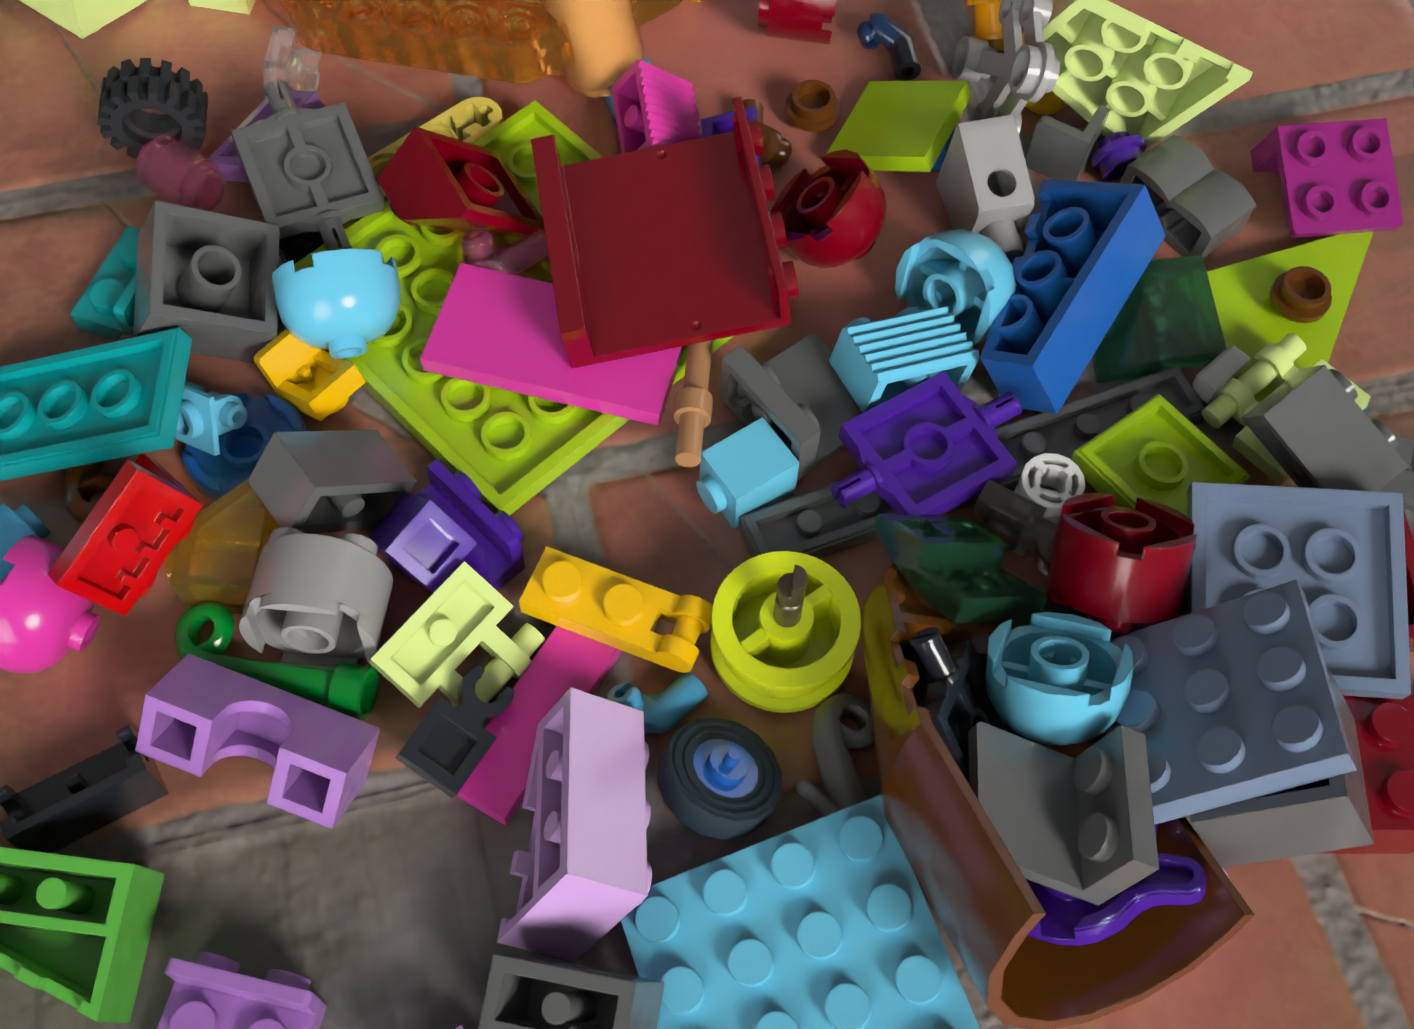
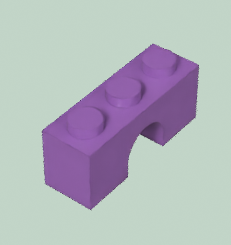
M188 653L145 694L135 751L199 777L213 763L222 758L247 756L259 759L274 769L267 804L333 829L366 783L380 728Z

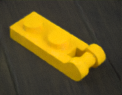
M547 546L519 599L520 610L524 614L666 668L684 673L692 670L699 654L695 644L700 633L708 632L712 624L713 605L700 597L693 595L679 596ZM660 619L675 624L671 635H660L654 632Z

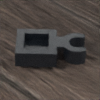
M479 665L471 669L461 680L457 692L458 706L455 708L439 697L395 757L451 798L459 793L497 738L484 729L481 724L484 720H490L500 715L510 705L514 696V690L507 686L497 696L495 702L485 703L481 701L475 694V684L482 677L485 669Z

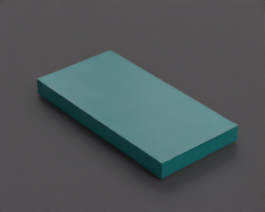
M178 327L1 366L0 481L172 448L175 441L192 338Z

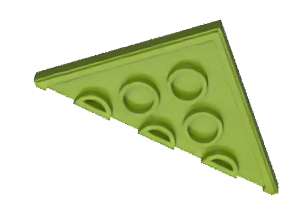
M1373 232L1338 234L1176 280L1171 294L1211 361L1228 347L1231 348L1234 345L1251 358L1240 376L1254 365L1253 357L1267 344L1272 343L1276 345L1289 333L1299 336L1306 345V351L1293 362L1294 366L1298 369L1313 367L1321 359L1328 363ZM1308 266L1321 271L1330 281L1331 306L1318 321L1312 323L1290 321L1280 315L1271 304L1270 289L1279 275L1288 272L1294 267ZM1269 383L1254 396L1255 400L1260 403L1277 388Z

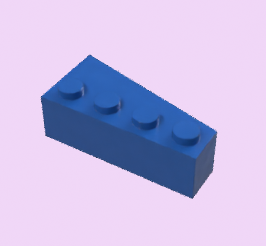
M1042 180L1038 192L1042 203L1038 213L1031 214L1025 229L1029 239L1023 257H1015L1012 266L1016 280L1015 295L1010 296L1003 309L993 320L980 357L1000 395H1003L1006 391H1011L1015 394L1013 400L1018 398L1021 407L1024 409L1052 414L1059 413L1166 236L1145 184Z

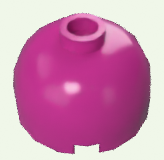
M34 534L21 538L2 559L15 566L0 582V670L15 674L38 673L60 663L71 649L83 652L92 641L101 620L100 615L91 612L94 602L57 586L47 575L64 549Z

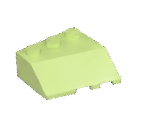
M1053 0L1050 20L1043 29L1044 42L1050 43L1053 46L1055 57L1060 62L1058 80L1052 92L1088 122H1090L1099 105L1110 108L1102 134L1108 137L1114 133L1126 131L1129 135H1140L1145 140L1146 149L1248 82L1253 74L1252 71L1108 0ZM1023 32V34H1022V43H1023V45L1025 44V43H1024V32Z

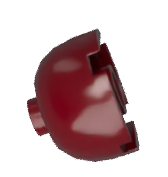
M847 149L829 152L821 156L820 158L826 165L819 168L812 175L804 167L780 192L771 209V213L780 211L782 214L787 239V248L785 250L798 260L819 268L837 267L862 258L873 248L885 221L887 205L885 193L878 179L858 153Z

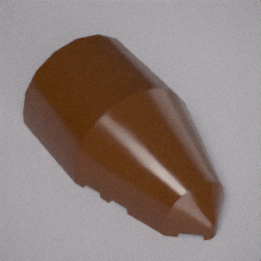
M905 548L892 566L882 575L869 594L861 611V639L884 817L987 1008L1005 1026L1026 1029L1064 1027L1090 1022L1140 1002L1194 970L1231 939L1255 914L1186 817L1157 824V852L1191 858L1203 867L1206 875V892L1203 899L1191 905L1153 906L1137 915L1121 931L1091 944L1080 946L1057 945L1027 936L1045 916L1046 912L934 727L929 710L918 706L927 687L925 680L927 674L914 647L910 643L913 635L930 627H937L940 630V635L945 645L971 639L986 671L989 636L1001 623L1010 620V618L984 591L965 579L960 582L957 588L954 587L938 571L918 564L924 553L913 548ZM1013 621L1011 624V630L1018 627ZM1014 731V734L1072 758L1077 757L1106 736L1104 732L1087 742L1058 746L1045 745L1033 741Z

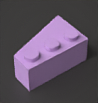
M570 687L538 723L522 806L524 809L535 812L528 851H514L510 874L523 877L516 915L512 919H501L497 943L576 962L648 896L652 882V868L647 862L646 830L650 821L651 807L650 803L646 800L645 769L649 759V746L647 742H644V711Z

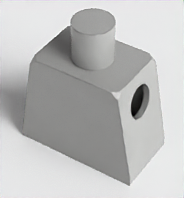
M1014 115L958 123L936 180L938 191L953 230L965 229L989 237L1003 249L1010 263L1013 264L1015 257H1023L1024 249L1019 235L1034 208L1035 200Z

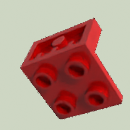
M142 453L134 463L129 460L126 461L47 575L57 586L126 617L137 599L144 596L150 590L156 579L158 569L174 546L190 533L195 522V516L203 504L155 459Z

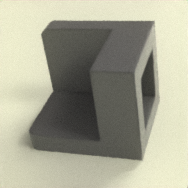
M1099 105L1085 130L1052 116H1042L1036 124L1025 160L1027 168L1053 180L1078 181L1096 151L1110 108Z

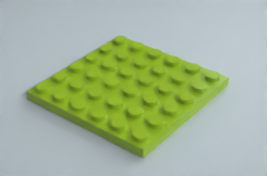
M534 100L471 144L500 152L542 216L531 139L554 135L563 166L603 158V156ZM390 200L384 203V211L364 216L345 229L353 249L381 251L384 264L387 263L391 256L396 260L400 281V305L392 327L379 339L367 343L368 351L365 354L344 358V360L355 364L366 381L362 386L452 474L457 470H461L473 481L481 493L482 500L480 501L494 514L502 510L510 516L630 420L424 371L422 368L420 357L460 263L553 283L546 238L535 239L445 231L420 224L418 226H411L400 220L392 212ZM325 244L295 263V272L313 267L311 254L327 251ZM734 336L713 340L712 354ZM688 345L684 348L673 385L685 376Z

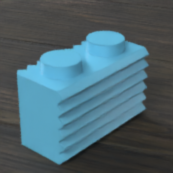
M948 306L920 311L917 307H909L891 318L871 322L869 318L863 317L847 324L842 328L829 362L861 412L864 413L943 371L961 392L979 360V350H973V342L967 341L966 332H961L960 324H956L954 321V315H949Z

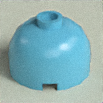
M957 229L932 234L907 249L896 268L895 291L898 301L906 298L908 308L917 307L920 311L948 306L949 315H954V321L956 324H960L961 332H966L967 341H972L973 346L987 339L993 320L1003 309L1010 296L1015 295L1016 280L1012 264L1001 247L987 236L965 229Z
M350 248L311 254L313 267L295 272L294 262L291 260L282 264L272 273L274 297L282 323L292 336L310 347L329 349L330 357L344 359L365 354L368 351L367 343L382 337L394 324L400 305V281L396 260L391 256L387 263L384 264L381 251Z
M1033 613L1030 625L1020 626L1011 630L1012 619L1001 623L989 636L985 677L987 695L1004 724L1019 735L1045 745L1063 746L1087 742L1103 734L1114 723L1126 703L1133 673L1132 651L1126 643L1122 652L1119 647L1110 642L1111 630L1099 622L1074 614Z

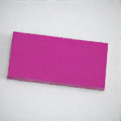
M460 263L420 360L424 371L659 426L685 346L572 368L560 334L553 283Z

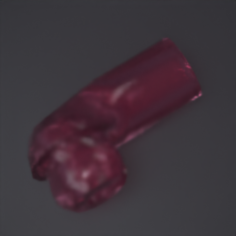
M484 229L468 232L461 241V247L466 253L464 261L467 264L518 275L549 258L545 233L540 229L508 246L493 243L492 234Z

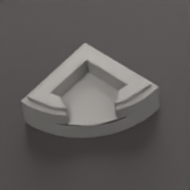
M1235 345L1231 348L1228 347L1196 375L1192 383L1193 390L1199 394L1200 399L1209 405L1217 398L1220 390L1232 378L1238 379L1251 358Z

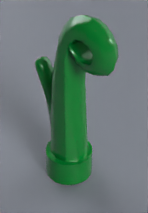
M201 601L190 606L181 615L176 624L175 643L181 660L188 653L358 720H366L374 708L378 694L379 676L378 671L372 666L341 662L338 666L310 665L224 655L222 653L233 636L234 620L229 609L216 601ZM213 621L214 632L205 643L201 644L199 641L201 628L205 623Z

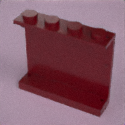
M742 97L733 98L735 114L732 115L734 131L564 166L562 165L554 135L531 139L560 334L572 368L791 325L789 299L799 297L796 271L793 261L781 262L779 250L787 248L784 222L780 211L769 213L767 202L776 200L772 173L769 164L758 166L756 156L764 155L761 129L758 119L747 121Z

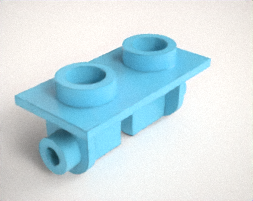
M185 380L175 439L217 456L220 454L218 436L233 429L241 428L246 422L247 410L243 406L242 401L234 395H221L214 391L205 393L204 387Z

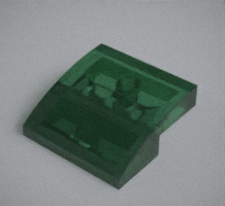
M1203 255L1150 261L1092 357L1097 383L1130 382L1159 372L1161 368L1207 366L1227 349Z
M878 514L874 528L895 566L921 597L952 622H999L1010 619L1012 621L1031 620L1033 613L1043 612L1049 596L1001 568L1009 543L965 517Z

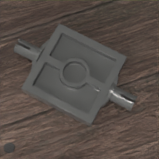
M277 80L278 95L274 81L264 87V92L268 97L274 115H271L259 124L231 130L233 144L264 223L280 226L279 239L305 232L319 231L327 251L353 249L343 224L349 220L384 211V197L346 103H339L319 109L296 108L288 83L284 80Z

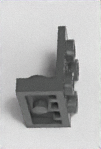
M809 334L767 362H757L743 345L722 357L720 399L745 426L762 417L767 421L799 461L797 481L846 448L839 438L841 424L862 414L860 408L829 362L833 351L816 334Z
M978 722L969 729V785L1025 879L1100 905L1159 870L1145 734L1120 725L1077 757L1072 758L984 722Z

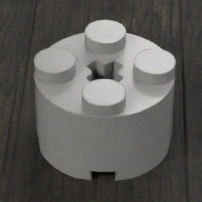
M289 527L274 529L270 535L269 542L260 553L240 619L239 630L243 639L261 654L265 643L283 651L281 662L338 666L341 662L357 664L358 659L366 657L369 664L370 659L377 653L393 587V577L389 568L376 556L378 550L376 543L368 537L355 533L343 534L339 538L319 534H305L300 530Z

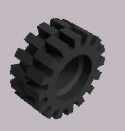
M140 58L139 67H136L131 59L122 61L120 70L113 66L108 70L107 78L103 77L101 85L98 125H101L100 132L104 138L111 137L110 145L116 150L127 146V156L136 159L139 153L147 154L146 162L157 163V156H164L167 163L176 162L177 153L184 159L193 156V149L199 151L203 146V139L206 137L208 96L207 92H203V84L199 79L190 81V72L183 67L176 73L172 72V62L161 60L160 67H153L151 58ZM141 109H154L167 114H153Z

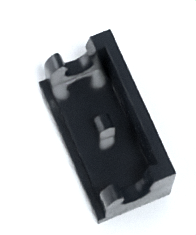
M129 724L116 731V735L121 741L120 743L18 793L9 785L0 787V805L9 817L0 822L5 839L21 850L53 853L168 795L169 793L154 759L135 751L138 732L133 726Z

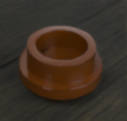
M806 80L796 85L787 97L785 114L788 121L796 128L808 132H819L835 124L839 116L840 105L830 85L819 80Z
M1308 266L1294 267L1276 278L1270 289V301L1274 309L1284 318L1297 323H1312L1320 320L1331 306V284L1328 278L1315 268Z

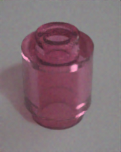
M170 135L157 137L146 143L138 154L137 176L139 181L171 203L211 211L221 201L226 188V180L224 175L219 172L217 165Z

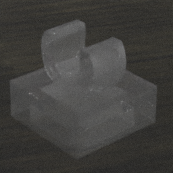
M274 24L263 64L264 87L274 81L275 87L278 90L277 80H284L288 83L289 90L292 87L297 91H315L317 93L321 73H318L321 54L307 48L296 50V29Z

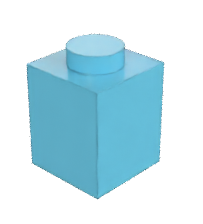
M762 417L702 451L699 481L696 483L697 490L706 507L713 514L721 512L733 529H736L739 526L740 516L780 503L795 494L799 461Z

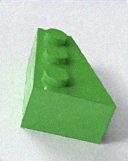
M0 847V967L14 974V978L34 989H42L77 1008V1012L96 1022L130 1023L165 873L129 863Z

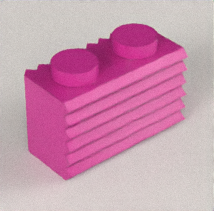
M636 60L611 87L621 154L701 138L702 134L699 133L701 126L698 125L699 111L695 106L696 100L693 99L695 92L691 91L693 83L642 60Z

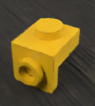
M287 328L254 356V362L278 397L294 406L297 410L319 421L342 409L347 404L349 397L366 383L355 364L344 359L332 358L330 353L322 349L310 347L292 336Z

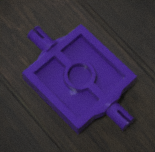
M943 371L842 423L839 438L857 461L859 470L837 482L831 483L830 489L835 501L839 499L838 505L845 508L852 502L874 492L889 504L910 532L1013 475L1017 462L998 440L995 426L1021 414L1022 407L1019 399L1015 398L1013 400L1015 394L1011 391H1006L1003 395L980 406L963 395Z

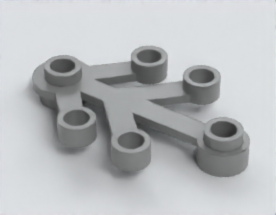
M1002 0L999 9V22L1002 24L1005 54L997 53L996 49L989 47L988 41L964 35L959 40L952 60V76L954 79L977 83L980 79H989L991 75L998 77L984 100L976 105L971 121L1013 114L1018 133H1020L1022 126V115L1020 112L1027 102L1036 103L1045 93H1050L1058 80L1060 62L1055 57L1053 46L1050 43L1044 42L1043 29L1047 26L1052 14L1053 0ZM1021 27H1024V45L1022 43ZM1012 91L1004 106L1001 108L1000 106L1002 105L1006 97L1009 95V93Z

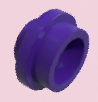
M1126 131L1117 132L1098 143V150L1092 155L1090 162L1095 171L1101 172L1104 180L1114 181L1122 179L1127 165L1142 156L1147 145L1144 138L1140 135H1129Z

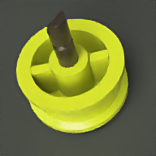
M775 551L755 556L743 562L722 582L715 596L712 608L710 650L715 670L720 679L739 699L766 711L779 713L798 712L821 704L842 686L853 663L861 631V612L856 595L846 579L836 569L826 562L804 553Z

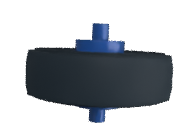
M719 717L701 718L693 720L674 733L660 756L657 784L665 805L681 823L700 835L727 840L745 837L767 821L782 793V771L774 752L755 732L738 722Z

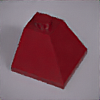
M415 126L377 178V181L390 200L392 212L400 220L411 226H418L420 224L445 231L535 239L546 238L543 217L500 152Z

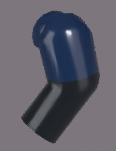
M873 13L870 14L869 20L863 21L858 25V37L867 49H875L881 43L887 48L895 76L898 80L910 81L921 73V66L912 36L888 15Z

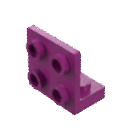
M1386 118L1277 126L1250 151L1253 172L1275 170V175L1280 176L1288 233L1293 238L1390 231L1397 229L1403 224Z

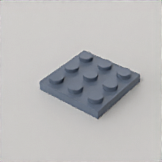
M1206 482L1191 483L1187 490V517L1195 524L1193 535L1197 534L1187 582V614L1297 579L1307 599L1326 667L1330 670L1342 695L1401 700L1411 695L1403 493Z
M1297 579L1110 639V642L1119 647L1122 652L1125 643L1131 649L1133 673L1126 703L1114 723L1106 730V735L1120 725L1145 734L1154 824L1357 771L1307 599Z

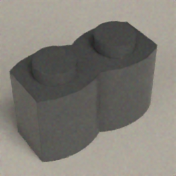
M1174 134L1127 165L1120 183L1145 184L1165 232L1164 240L1180 255L1197 263L1239 233L1256 207L1252 196L1239 181L1222 171L1215 170L1199 147L1187 139Z

